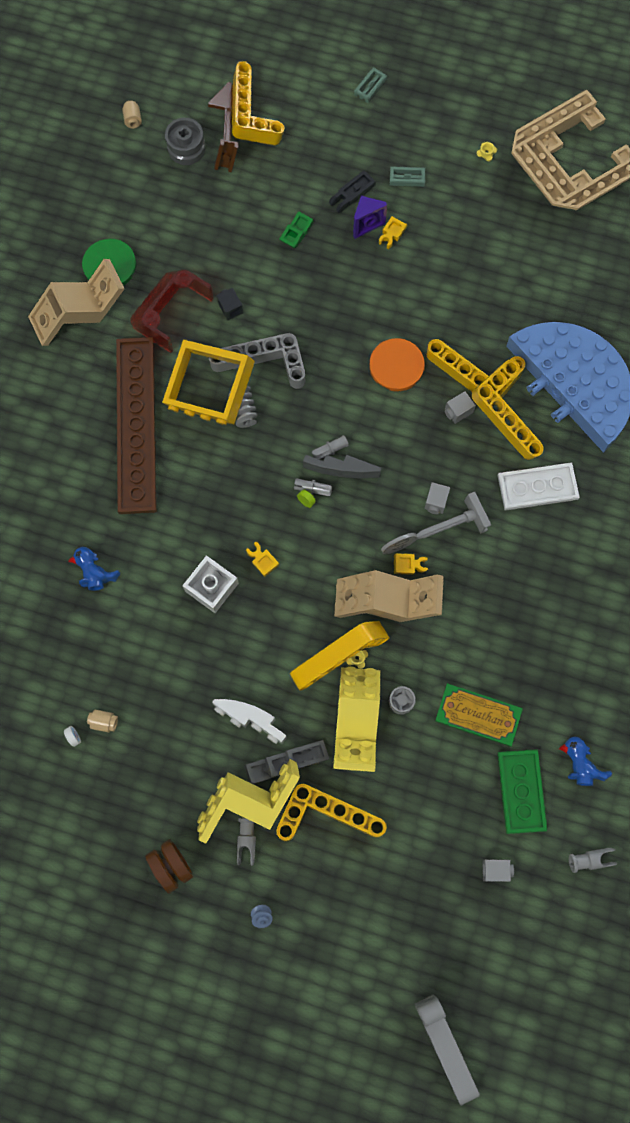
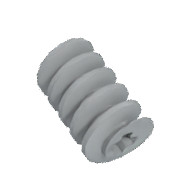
M249 386L246 387L235 421L236 426L240 428L250 427L257 423L256 420H253L258 415L254 412L256 407L251 406L254 404V400L250 399L252 393L249 392Z

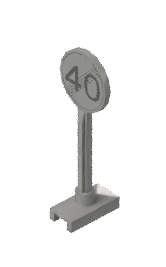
M472 492L464 500L468 511L463 512L462 515L426 528L418 534L409 533L395 538L384 545L381 551L383 554L397 552L411 545L417 539L429 537L473 520L481 534L488 531L487 527H490L491 523L476 493Z

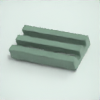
M373 67L354 90V95L356 97L358 95L361 100L365 99V102L368 103L385 83L387 75ZM374 74H377L375 78L371 80V82L368 84L366 89L363 92H361V90L366 86V84L370 81Z
M390 167V186L424 187L425 168Z

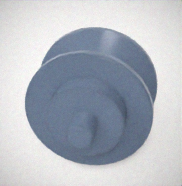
M258 905L252 909V924L255 927L265 928L271 924L272 915L271 909L268 906Z

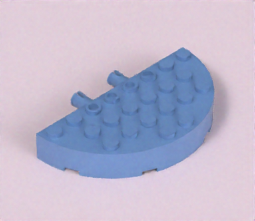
M548 322L535 324L511 335L506 347L515 356L524 359L525 367L537 379L526 387L527 391H532L530 394L534 396L541 389L545 388L561 406L551 413L553 419L557 418L555 422L559 423L569 414L604 453L615 442L630 416V373L620 354L600 335L584 327L569 323Z

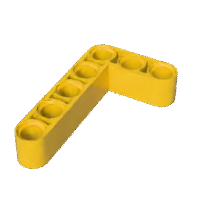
M238 62L233 77L232 134L234 137L242 140L278 145L285 129L284 125L279 121L251 116L252 69L247 62Z
M434 339L429 342L427 358L471 392L479 386L475 381L483 382L488 377L487 374L441 340ZM432 349H437L439 352H433ZM519 356L511 358L517 361L520 366L518 374L497 392L502 398L523 373L525 361ZM446 360H452L453 363H448ZM506 366L507 372L511 373V369ZM465 370L468 374H463L460 371ZM494 378V384L498 385V381ZM480 390V395L486 397L485 392Z
M511 359L499 366L473 390L472 399L525 459L531 460L543 453L542 443L497 393L520 370L518 362ZM506 366L511 369V373L507 372ZM493 378L498 381V385L494 384ZM480 390L485 392L486 397L480 395ZM492 404L497 406L498 412L493 410ZM505 418L510 421V426L505 423ZM517 432L521 433L522 440L518 438ZM530 446L534 448V454L530 452Z
M380 621L361 623L290 672V676L299 691L304 690L363 649L377 647L386 642L390 637Z
M306 784L296 786L277 827L278 837L282 841H290L295 836L305 811L309 807L372 837H381L387 828L386 823L381 818ZM304 788L309 792L306 799L298 798L297 792L300 789ZM319 797H324L327 800V805L323 808H319L315 804L316 799ZM341 805L345 808L346 812L343 816L335 815L334 808ZM292 807H297L300 810L299 817L291 818L289 810ZM361 814L364 817L363 824L356 825L353 822V816ZM374 822H379L382 825L381 833L376 834L372 831L371 826ZM289 826L292 829L289 837L281 836L280 830L282 827Z

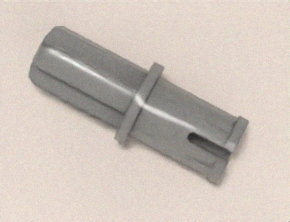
M344 435L331 442L327 441L325 445L313 450L312 456L320 460L326 455H334V452L349 446L348 441Z
M299 478L295 480L296 486H294V490H306L312 495L315 493L330 496L332 493L331 485L317 483L315 480L307 481Z

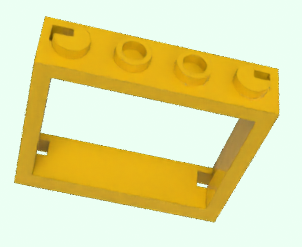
M183 340L162 403L167 405L169 410L177 413L181 410L188 416L194 417L196 414L206 421L215 419L216 423L226 425V423L234 425L255 361L248 355ZM192 353L239 365L224 413L176 401Z

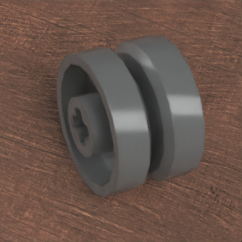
M179 118L167 126L165 140L170 158L181 165H192L198 162L205 153L204 135L200 124L190 118Z

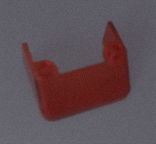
M188 270L167 272L133 313L130 320L132 327L146 337H153L156 344L170 353L173 351L170 337L156 328L161 322L159 313L180 287H189L211 302L214 299L211 285Z

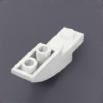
M214 699L212 702L217 713L222 716L227 714L231 717L230 722L239 728L241 725L246 728L251 722L252 728L258 732L262 730L268 734L267 738L275 744L278 742L283 744L287 738L284 733L272 726L275 717L255 706L227 699Z

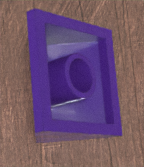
M365 196L360 197L354 216V239L386 224V202Z

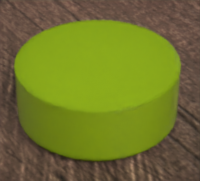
M301 490L297 494L298 500L308 508H311L316 503L314 496L306 490Z

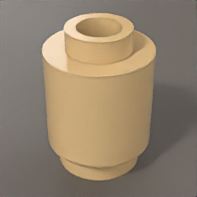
M127 101L122 109L125 125L129 128H137L142 123L140 108L136 102Z
M95 709L93 713H89L87 724L93 730L108 733L110 731L115 732L118 716H115L114 713Z

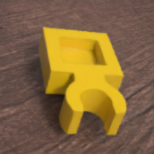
M392 216L383 228L382 233L384 235L379 238V245L383 241H387V249H390L393 239L396 241L400 239L407 228V224Z
M254 542L257 550L251 552L247 548V554L250 557H255L252 561L253 565L266 577L279 566V563L267 549L262 553L260 545Z
M396 553L394 555V574H414L415 569L421 573L426 572L428 568L421 567L420 562H426L428 559L420 557L415 560L414 554Z

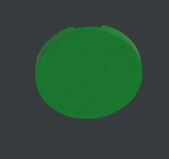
M103 239L91 245L85 252L82 267L88 281L103 259H110L123 286L132 279L136 268V259L132 249L126 243L117 239Z

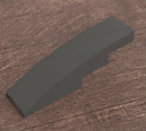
M305 455L303 460V468L322 474L346 478H379L382 469L349 455H346L344 461L328 455L325 456L324 461Z
M321 740L287 750L284 753L245 765L244 768L249 783L257 784L279 777L283 764L287 765L289 759L297 762L298 770L329 760L324 741Z

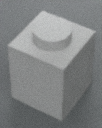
M466 391L446 403L445 414L456 424L474 413L476 405Z
M432 482L425 509L432 514H443L450 487Z
M483 860V881L509 882L511 877H514V866L510 865V860Z

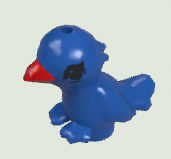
M79 547L68 562L77 564L83 570V579L79 580L81 586L88 587V590L96 591L104 588L103 583L117 581L120 576L119 570L106 572L103 568L94 564V561L98 560L97 554L87 547Z
M571 737L559 748V750L568 754L573 761V773L568 775L569 779H577V785L593 786V779L605 781L612 776L611 771L598 770L586 758V754H591L589 752L590 748L581 738Z

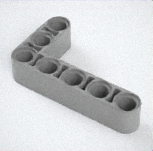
M286 333L220 348L248 355L255 361L254 364L283 358L290 385L296 389L302 388L305 385V370L297 339L293 334ZM287 343L293 344L292 346H285ZM269 347L275 348L274 350H267ZM251 351L257 352L256 354H250ZM209 357L211 369L215 372L239 368L238 364L222 360L216 363L214 362L216 359ZM291 359L297 360L295 363L289 362ZM296 375L301 376L300 379H294L293 377Z
M433 994L415 1003V1007L460 1106L479 1097L480 1094L445 1020L446 1015L438 998Z

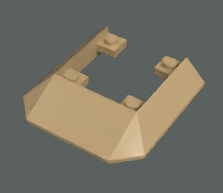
M588 90L569 99L517 129L515 132L511 154L552 206L578 210L630 179V148L627 144L614 151L611 155L617 166L594 180L585 170L569 177L552 156V153L561 149L564 144L557 135L581 121L590 131L605 123L606 118L596 108L597 101Z

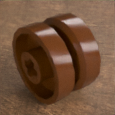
M168 839L161 844V851L165 858L157 850H152L145 855V858L157 881L170 894L178 889V881L175 875L183 883L194 878V875L171 839Z

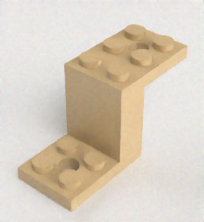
M103 259L88 282H51L28 316L42 346L50 344L63 324L101 322L125 289L110 259Z
M374 570L337 579L335 617L342 618L368 613L404 622L442 615L443 576L433 575L415 580H407Z

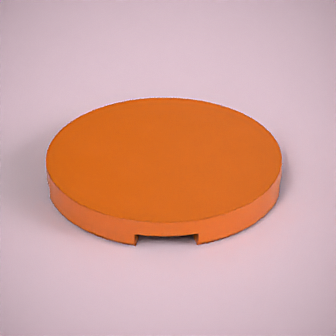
M398 338L389 339L380 343L373 350L370 357V373L376 383L390 391H404L416 385L424 371V357L419 348L412 342Z

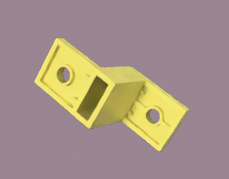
M341 667L333 769L375 772L376 736L380 704V670Z
M289 759L287 765L283 764L279 772L280 777L277 782L274 781L269 792L227 772L225 778H220L216 787L218 789L216 794L210 796L206 812L202 811L197 823H199L197 831L199 832V841L207 843L225 809L270 830L300 778L297 762Z

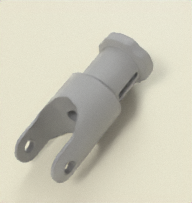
M238 818L240 822V835L237 839V864H241L242 850L246 846L250 850V863L253 866L256 836H254L255 822L246 818Z
M605 848L586 851L585 854L581 855L569 854L571 871L576 873L581 869L589 868V870L617 865V862H600L601 855L606 852L615 851V849Z

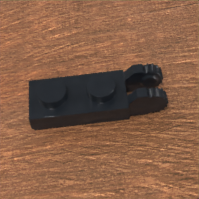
M363 170L340 188L331 197L329 204L334 206L342 198L344 201L336 208V211L341 213L348 205L350 206L376 185V181Z

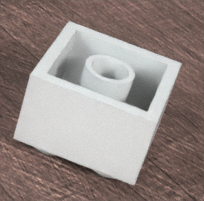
M206 556L183 584V588L186 593L216 613L239 583L237 577Z

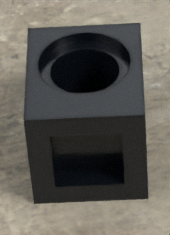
M233 288L222 290L216 295L218 305L227 321L243 314L242 303Z

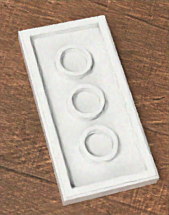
M572 463L503 472L497 475L504 510L573 501L580 498Z

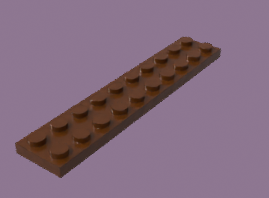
M153 337L116 339L118 514L157 512L154 340Z

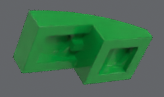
M298 211L292 223L287 225L279 240L296 248L311 228L314 220Z

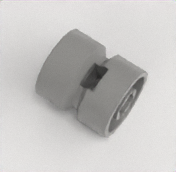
M400 686L392 691L389 697V706L394 713L406 714L414 707L415 695L410 688Z

